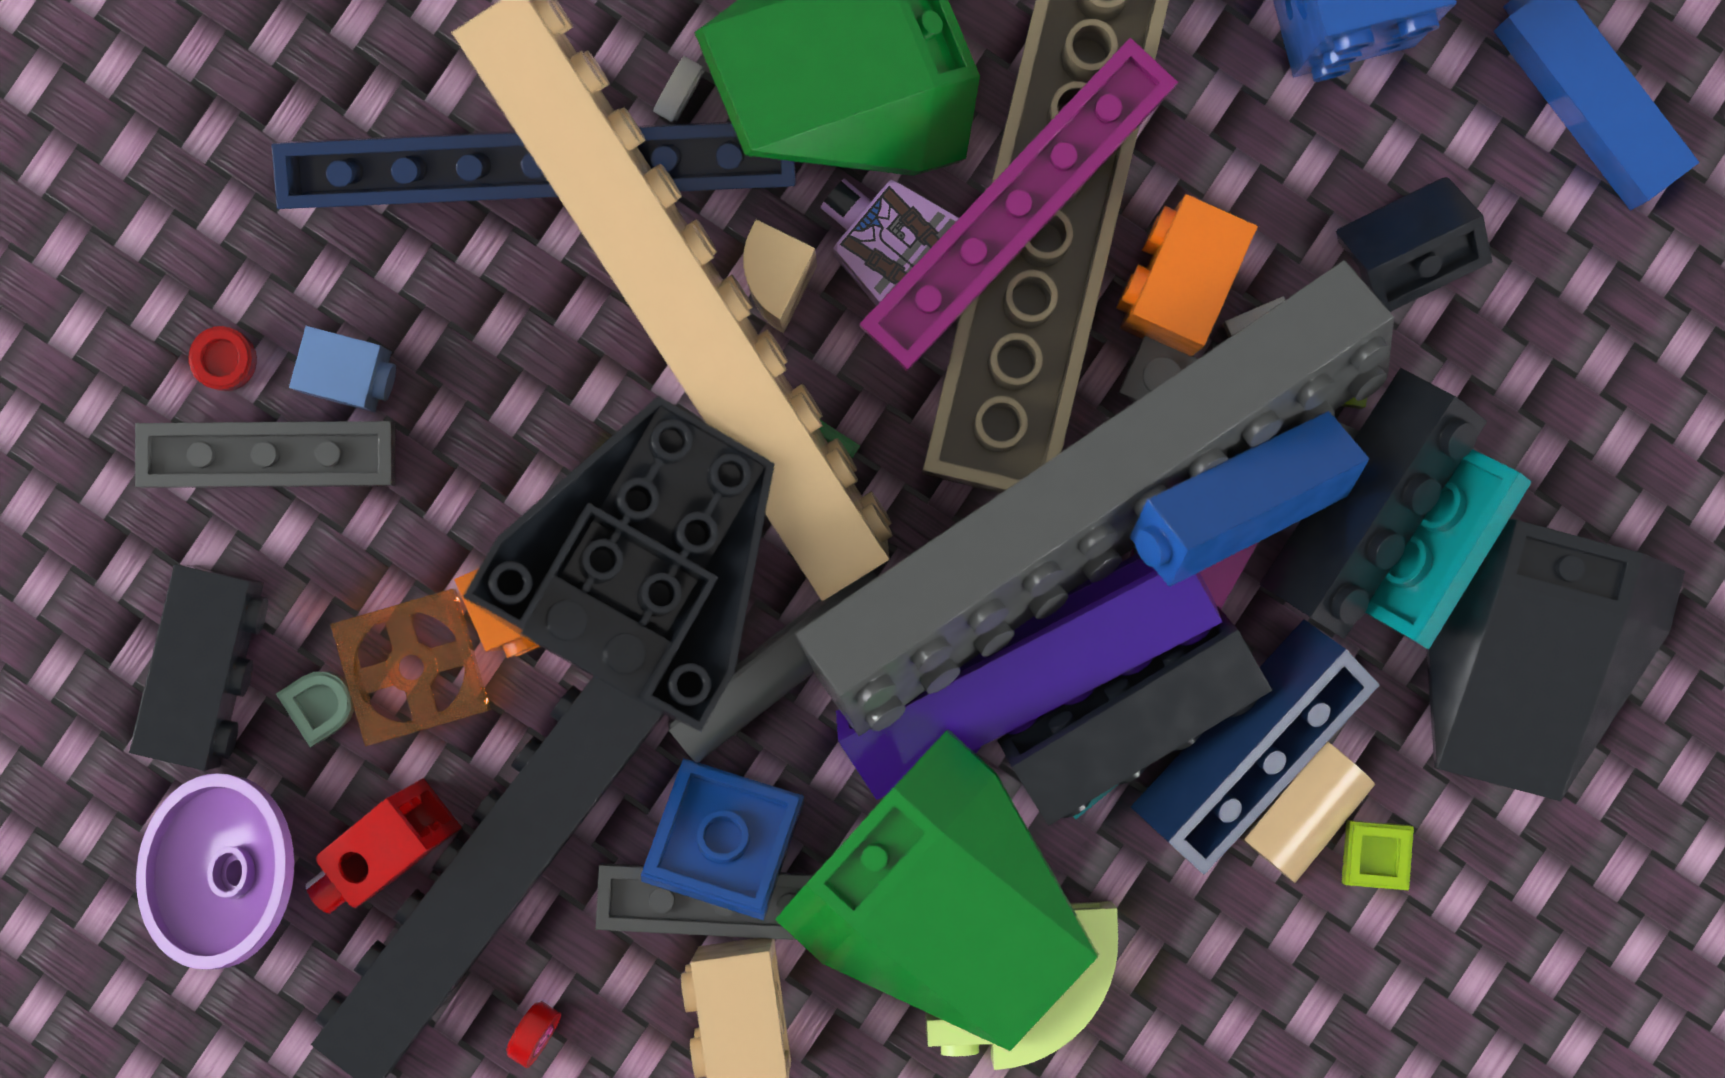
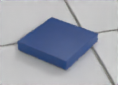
M683 758L643 867L641 881L764 921L804 805V796Z

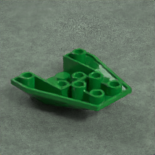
M737 0L694 32L746 156L911 176L960 163L967 157L980 74L949 0Z
M949 729L942 734L775 919L822 964L1008 1051H1011L1099 956L997 773Z

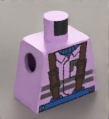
M843 179L831 191L820 207L847 230L833 247L834 257L876 306L959 219L957 216L893 180H890L871 201L846 179Z

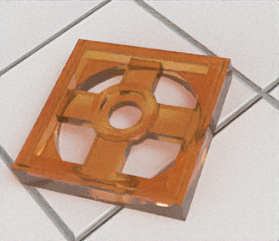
M452 588L330 624L365 747L491 710L456 589ZM423 613L438 619L453 632L456 641L434 648H429L427 645L419 643L411 615ZM385 623L393 651L389 654L386 662L361 669L357 653L363 639L375 625ZM407 655L418 656L424 664L423 673L417 679L409 680L400 672V662ZM464 665V679L458 695L448 708L439 712L431 684L435 681L439 672ZM391 686L405 691L413 720L399 722L383 716L372 707L368 693Z

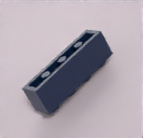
M1305 619L1259 667L1272 691L1257 699L1256 704L1244 714L1228 717L1203 732L1194 744L1181 751L1131 806L1141 818L1203 875L1212 868L1380 686L1346 648Z

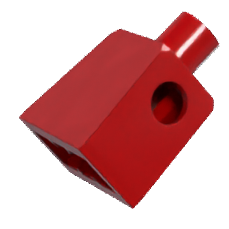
M422 778L386 798L322 850L315 858L323 871L306 883V891L312 902L325 913H332L345 901L352 907L357 908L388 887L458 832L462 826L427 781Z

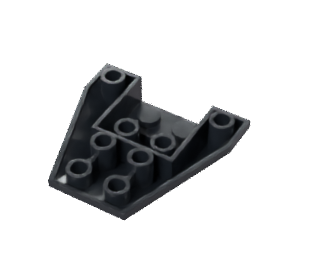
M657 396L496 538L464 593L463 598L519 635L630 698L687 726L702 731L735 672L775 463Z
M1509 519L1429 649L1426 648L1434 768L1561 801L1670 633L1685 571L1644 553Z

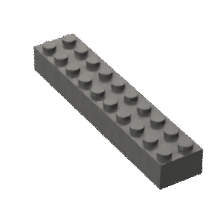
M1345 260L795 633L816 677L858 736H861L871 728L873 731L887 728L903 715L906 709L904 705L925 691L933 694L947 687L959 675V668L980 653L982 656H990L1001 650L1011 641L1015 629L1034 616L1036 619H1043L1056 612L1067 601L1068 593L1088 579L1090 582H1098L1110 575L1120 565L1122 561L1121 556L1136 547L1130 535L1147 499L1327 411L1334 416V410L1353 397L1359 401L1376 392L1386 381L1389 372L1394 316Z

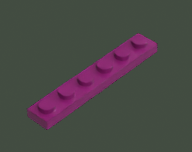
M1129 38L859 324L860 328L908 371L1170 94L1178 81L1132 38Z

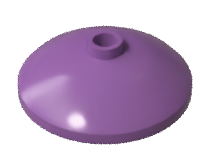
M207 774L196 777L179 786L157 809L141 843L136 870V889L144 924L157 946L171 959L190 968L224 969L240 964L250 958L273 935L285 913L294 876V852L291 834L278 804L269 793L251 780L236 775Z

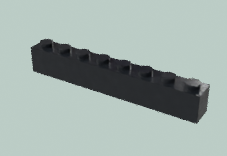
M595 677L590 680L583 691L573 685L550 714L551 717L558 721L543 742L536 736H533L511 764V767L518 771L519 774L507 790L503 793L497 787H494L475 810L472 818L480 823V825L464 844L458 838H455L438 858L432 868L440 874V877L426 895L419 889H416L398 910L393 920L400 924L401 927L387 946L377 940L361 958L354 971L362 978L351 993L346 997L338 991L316 1017L314 1022L323 1029L311 1043V1046L353 1078H387L665 714L630 698Z

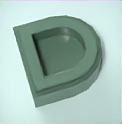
M312 672L302 676L276 693L309 747L316 746L342 729L350 721L355 710V695L351 685L342 676L333 672Z

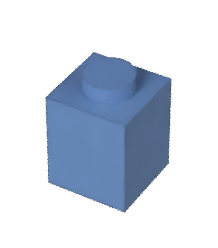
M305 326L289 388L310 396L376 412L378 401H387L390 396L396 375V365L389 363L392 352L381 345Z

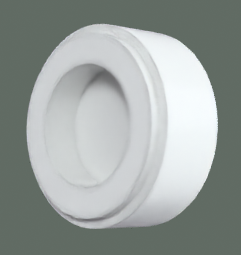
M683 56L662 91L653 112L670 122L677 121L704 74L703 66Z

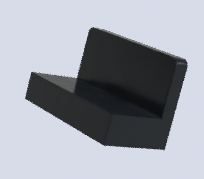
M1447 177L1426 185L1338 228L1336 231L1339 244L1358 265L1362 281L1389 312L1493 262L1483 214Z

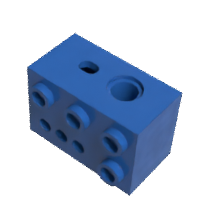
M1273 0L1293 78L1311 73L1313 81L1320 82L1349 73L1351 71L1350 63L1415 47L1427 33L1440 27L1439 21L1456 4V0Z

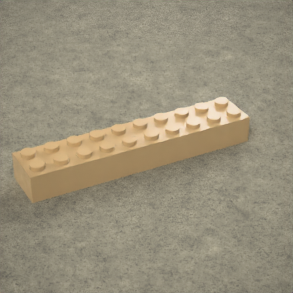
M500 0L453 31V36L706 424L775 463L765 514L820 599L824 601L889 560L888 539L893 536L889 525L892 524L889 516L872 491L863 497L854 484L858 480L854 474L857 468L852 458L838 438L829 443L819 430L822 427L820 418L823 415L806 387L801 384L793 389L783 372L787 370L784 364L788 363V360L768 329L758 335L748 320L747 316L751 314L749 310L753 306L739 282L733 275L723 280L712 264L711 260L714 258L717 250L705 229L697 219L687 225L674 205L682 196L669 173L661 163L651 169L637 146L645 142L646 139L633 117L625 107L614 111L601 91L609 85V81L597 61L588 50L584 53L582 51L577 53L564 34L573 26L557 0Z

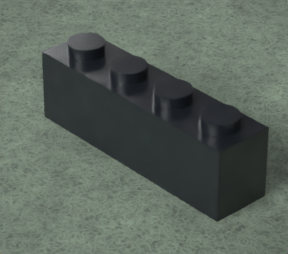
M1400 368L1354 438V441L1370 459L1350 494L1299 522L1260 582V585L1345 639L1354 624L1366 612L1369 601L1390 569L1401 559L1405 546L1426 514L1437 504L1441 491L1462 459L1473 449L1477 437L1487 421L1456 396Z
M1217 606L1222 623L1212 627L1209 633L1201 640L1190 645H1177L1154 657L1141 671L1131 675H1119L1096 687L1081 702L1072 705L1063 704L1039 716L1034 724L1026 730L1017 734H1006L997 740L1011 767L1048 826L1061 818H1068L1079 814L1090 804L1092 799L1117 784H1126L1135 780L1145 771L1148 765L1172 751L1182 750L1191 746L1200 738L1203 732L1228 717L1244 714L1256 704L1257 699L1272 691L1239 630L1219 606Z

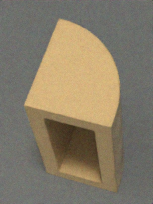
M755 220L744 247L743 265L745 277L753 301L761 315L770 325L784 333L817 268L815 248L761 221Z
M1327 742L1239 838L1293 883H1296L1375 786V783L1348 757L1331 743Z

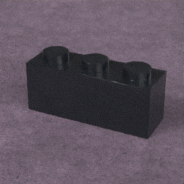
M174 564L130 745V754L203 771L219 768L222 758H230L238 735V722L231 721L237 696L243 697L246 694L253 672V660L246 658L252 633L258 635L262 630L268 609V598L261 596L264 582L196 566Z

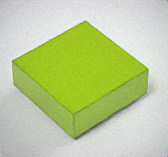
M1346 820L1341 883L1349 886L1409 890L1414 827L1403 824Z

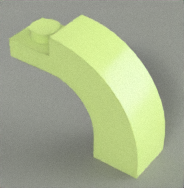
M1111 901L1070 903L1099 956L1011 1051L926 1012L928 1047L940 1046L941 1055L970 1056L979 1053V1045L990 1044L991 1061L994 1070L1026 1065L1062 1048L1078 1035L1093 1018L1111 985L1118 953L1116 906Z

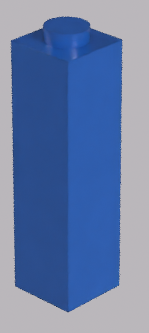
M1510 0L1503 6L1509 17L1493 32L1630 211L1651 200L1700 163L1576 0Z
M1327 411L1147 499L1130 538L1135 543L1141 559L1148 566L1153 567L1165 583L1171 587L1347 497L1370 458L1335 417Z

